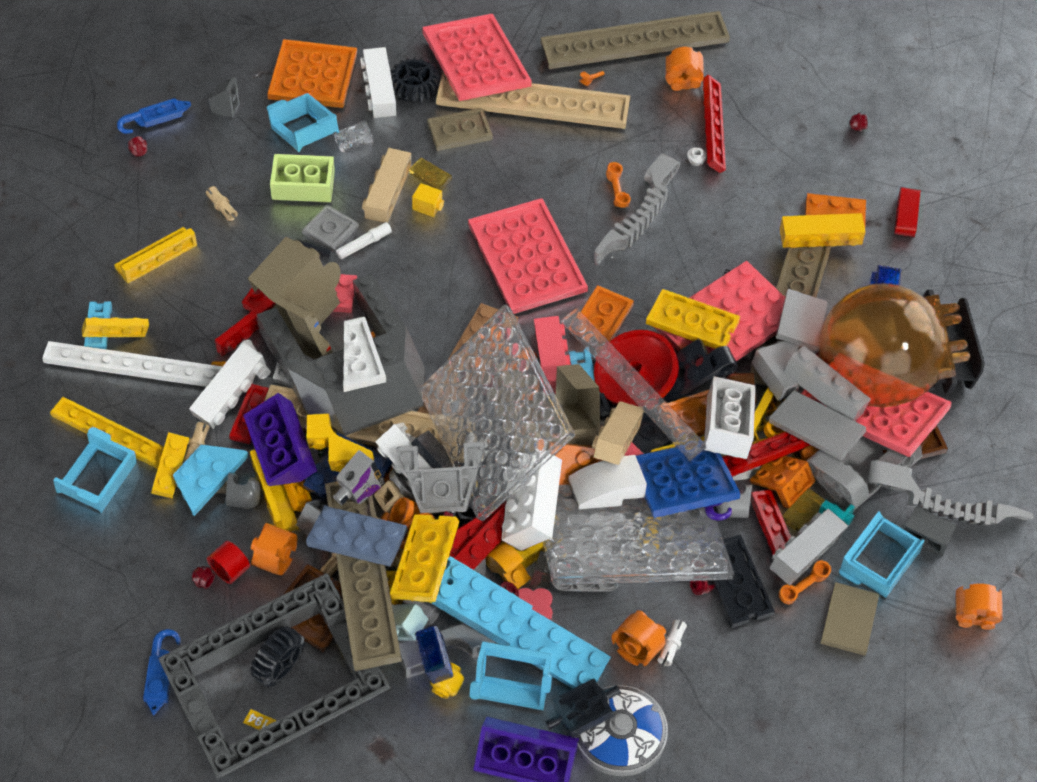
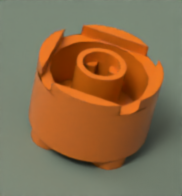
M679 47L672 50L671 54L666 56V81L674 91H680L681 89H696L701 86L704 78L703 55L701 52L698 51L697 53L691 47Z
M265 523L259 538L255 537L251 544V550L254 551L250 563L251 566L275 575H283L293 560L289 557L291 551H296L297 535L288 530Z
M977 583L970 584L969 589L963 590V586L955 591L958 626L969 628L972 625H979L982 629L992 630L995 628V624L1002 621V591H996L995 586Z
M637 610L635 613L630 614L614 631L611 639L613 645L615 642L619 647L617 652L627 662L638 666L640 663L644 664L643 666H647L664 647L666 630L661 624L655 623L648 618L643 611Z

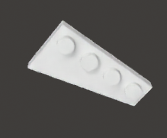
M365 317L344 321V392L386 383V375Z

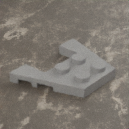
M484 442L464 443L463 467L419 469L417 446L397 447V453L400 456L420 513L432 514L443 513L444 511H467L485 448Z

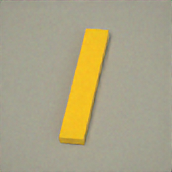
M62 397L50 411L52 417L86 434L92 427L108 433L111 436V441L135 451L136 459L158 469L164 446L65 397Z

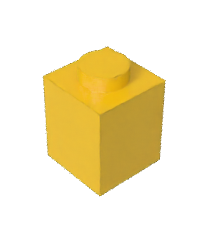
M420 183L412 196V210L434 217L443 208L442 191Z

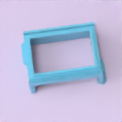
M308 93L287 102L286 100H280L267 106L271 129L298 152H300L303 146L329 136L333 132L339 133L336 114L330 112ZM305 114L310 115L317 121L295 132H291L283 125Z
M92 427L87 433L89 444L63 480L55 477L53 481L56 493L68 495L102 513L137 461L135 451L111 441V436L108 433ZM97 450L123 461L99 496L73 485Z
M878 511L844 556L839 574L855 585L862 583L887 598L920 553L925 540L922 539L921 541L885 519ZM878 530L908 549L887 579L856 561Z
M482 641L477 660L476 681H472L470 684V698L544 710L547 693L551 690L552 676L549 673L552 654ZM487 655L543 665L542 685L538 686L485 676Z

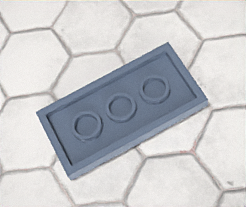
M324 506L306 539V543L309 547L391 566L408 529L407 525Z

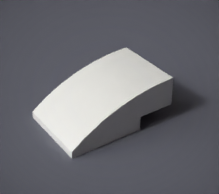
M635 455L624 456L619 465L600 461L568 476L578 509L622 506L623 499L645 497L647 483Z

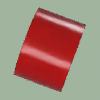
M225 541L207 557V562L211 569L227 584L235 582L250 568L247 557L230 541Z

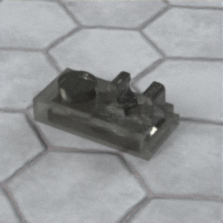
M540 551L528 586L532 591L537 586L549 589L552 583V574L548 572L551 563L547 562L549 556L547 552Z

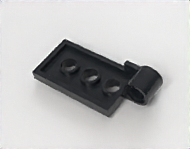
M698 338L676 352L679 363L678 373L681 369L685 368V374L682 377L677 376L676 382L668 394L652 406L657 411L660 405L680 399L708 380L712 382L713 376L721 378L735 372L738 365L728 346H721L708 353L703 341ZM703 357V363L700 366H696V361Z

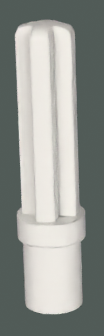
M385 222L376 228L368 230V233L337 249L338 257L344 259L365 246L378 242L384 236L392 233L391 227Z

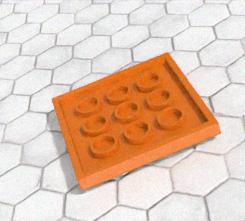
M283 39L268 90V99L290 101L308 93L323 106L343 108L357 56V48Z

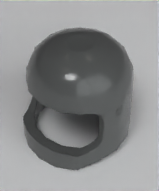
M229 472L226 488V505L244 509L256 507L262 494L260 482L251 477L247 484L239 485L237 473Z

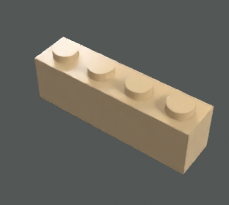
M388 148L386 155L382 156L381 167L375 172V181L369 186L368 198L363 200L362 210H364L365 219L382 223L389 222L412 166L410 152Z
M621 401L616 408H612L609 417L605 420L604 426H601L598 436H595L592 448L595 449L594 458L619 465L640 428L644 408Z

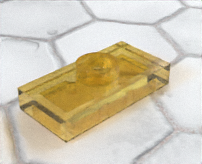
M420 158L409 169L410 175L441 191L452 180V175L423 158Z
M808 488L782 515L785 523L799 532L820 510L825 499Z

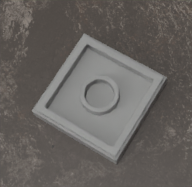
M326 205L302 229V234L335 252L355 232L359 224Z

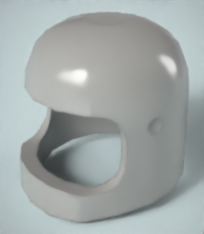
M744 485V492L740 494V499L718 505V512L720 514L726 513L727 509L731 507L732 514L730 518H748L752 485Z

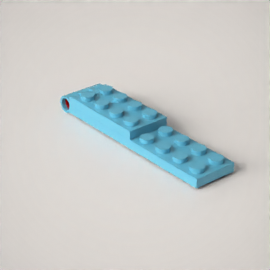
M451 556L448 558L436 601L432 602L433 605L500 645L552 654L549 675L572 689L593 678L596 682L598 681L611 656L534 611L531 604ZM533 664L544 671L543 665Z

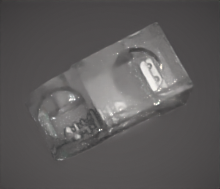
M366 120L339 130V133L334 135V140L341 152H349L355 147L364 144L367 147L374 145L372 132Z

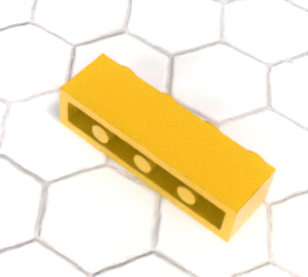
M862 213L782 216L779 228L783 248L862 245L866 233Z

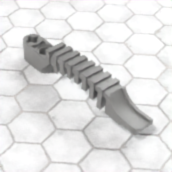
M662 153L648 168L644 181L650 184V188L646 190L645 203L641 204V209L638 208L636 210L637 216L634 214L630 216L631 221L626 218L623 220L624 226L618 222L614 224L615 230L611 229L596 248L594 264L598 266L611 252L624 251L627 247H631L633 241L636 242L639 239V235L644 233V229L649 227V222L652 223L654 216L658 215L659 210L663 208V203L667 201L668 188L665 186L679 170V161Z
M871 461L867 483L906 492L909 496L907 503L909 506L917 505L923 510L927 509L932 514L938 513V516H948V519H958L960 522L969 521L968 524L979 523V526L998 524L1006 517L1028 521V519L1033 520L1034 518L1033 513L999 503L992 505L991 500L981 503L977 502L975 505L970 503L961 505V502L952 504L950 499L941 501L942 495L936 494L931 496V488L919 489L911 476V468L883 461Z

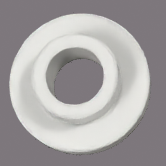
M698 147L691 148L687 153L689 162L694 166L702 165L707 157L705 150Z

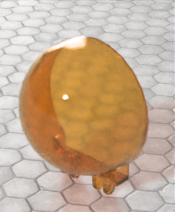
M890 283L870 284L857 288L843 296L832 307L825 318L818 340L819 358L871 398L867 406L893 407L913 401L925 394L939 379L956 376L954 363L969 360L970 353L965 351L952 354L953 351H959L968 346L965 340L949 342L946 326L958 324L962 318L959 314L943 315L958 311L959 305L957 303L941 305L939 294L923 297L914 290Z

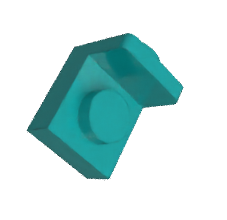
M825 500L820 507L819 513L823 514L829 509L849 526L855 517L853 515L855 506L851 504L844 512L836 504Z

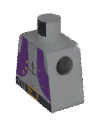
M358 450L337 475L336 480L341 489L333 498L342 506L349 499H352L357 504H361L385 484V481L375 461Z

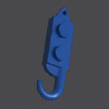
M174 98L139 109L137 112L121 117L117 122V129L121 133L130 134L133 133V130L123 128L125 123L135 121L139 126L147 128L183 117L182 114L191 106V102L178 101Z
M171 629L162 630L155 635L151 656L149 657L143 700L148 704L153 716L156 715L164 703H168L171 685L158 659L170 653L167 650L161 649L162 640L167 636H172L175 638L176 644L179 645L181 643L179 634Z

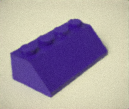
M277 393L243 415L267 485L275 486L301 482L317 471L294 405L290 400Z
M486 717L481 728L473 770L519 782H569L579 738H572L571 736Z

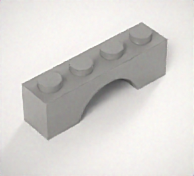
M465 623L458 626L451 625L445 630L428 632L416 640L399 643L402 658L401 664L406 678L429 672L431 659L443 649L458 648L474 658L479 656L482 641L495 643V641Z

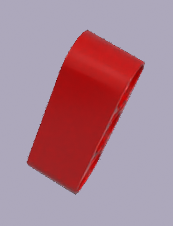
M900 187L894 230L895 235L915 237L921 190Z

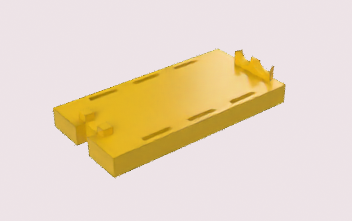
M665 289L661 290L646 318L647 325L691 341L699 338L705 346L714 349L728 345L731 338L730 332L734 333L740 322V316Z
M414 515L390 592L393 599L411 600L412 603L413 601L429 602L431 604L436 601L459 524L457 517L439 516L438 520H434L431 515Z

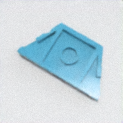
M200 445L173 474L174 481L187 502L192 515L195 516L228 479L229 472L234 473L249 457L246 450Z

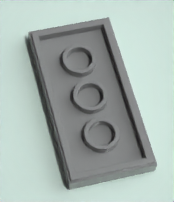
M795 390L769 417V423L839 460L846 456L866 432L865 426Z

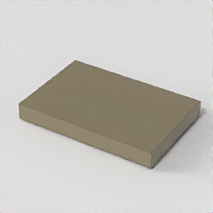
M482 108L427 119V125L436 151L493 140L491 129Z
M835 582L820 644L866 656L879 594Z

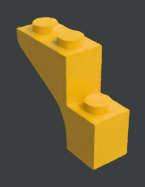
M329 414L307 415V441L309 448L321 450L329 447L331 471L341 472L358 450L374 461L371 450L346 440L333 432Z

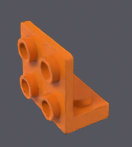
M783 456L764 464L750 479V482L757 486L776 490L783 507L790 509L816 480L808 461Z

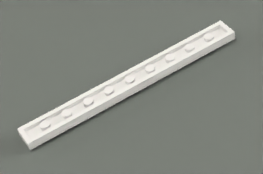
M48 341L42 357L43 362L48 364L204 387L208 386L222 368V366Z

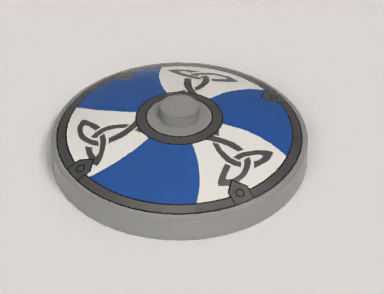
M615 685L607 686L602 689L605 691ZM617 685L621 694L609 699L610 707L615 717L575 738H579L578 752L593 768L613 776H630L647 770L660 758L667 742L668 725L662 708L649 694L631 686Z

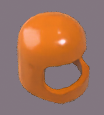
M406 497L400 498L391 509L389 521L403 525L414 518L415 514H420L417 503Z

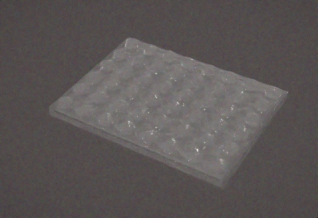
M505 304L420 387L424 404L453 467L464 466V443H485L469 501L477 519L484 521L576 435L511 308Z
M559 485L552 538L543 541L552 585L733 579L734 571L718 523L706 515L704 507L654 518L644 497L623 499L622 506L578 509L570 485Z

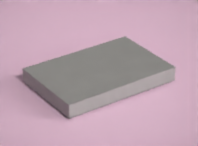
M788 289L776 338L816 351L828 302Z

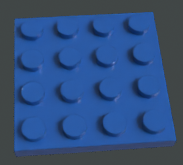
M704 441L636 456L647 483L645 500L654 518L740 499V491L721 454L704 450Z

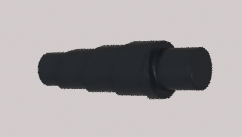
M297 239L305 247L315 249L319 255L331 257L332 251L306 239L304 241Z

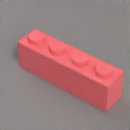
M559 316L534 319L545 396L556 394L557 366L571 365L570 356L565 355V352L568 351L567 339H562V336H565L564 323L560 324Z

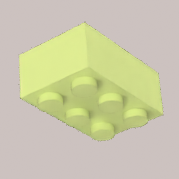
M274 154L270 180L272 200L331 202L335 175L334 156Z

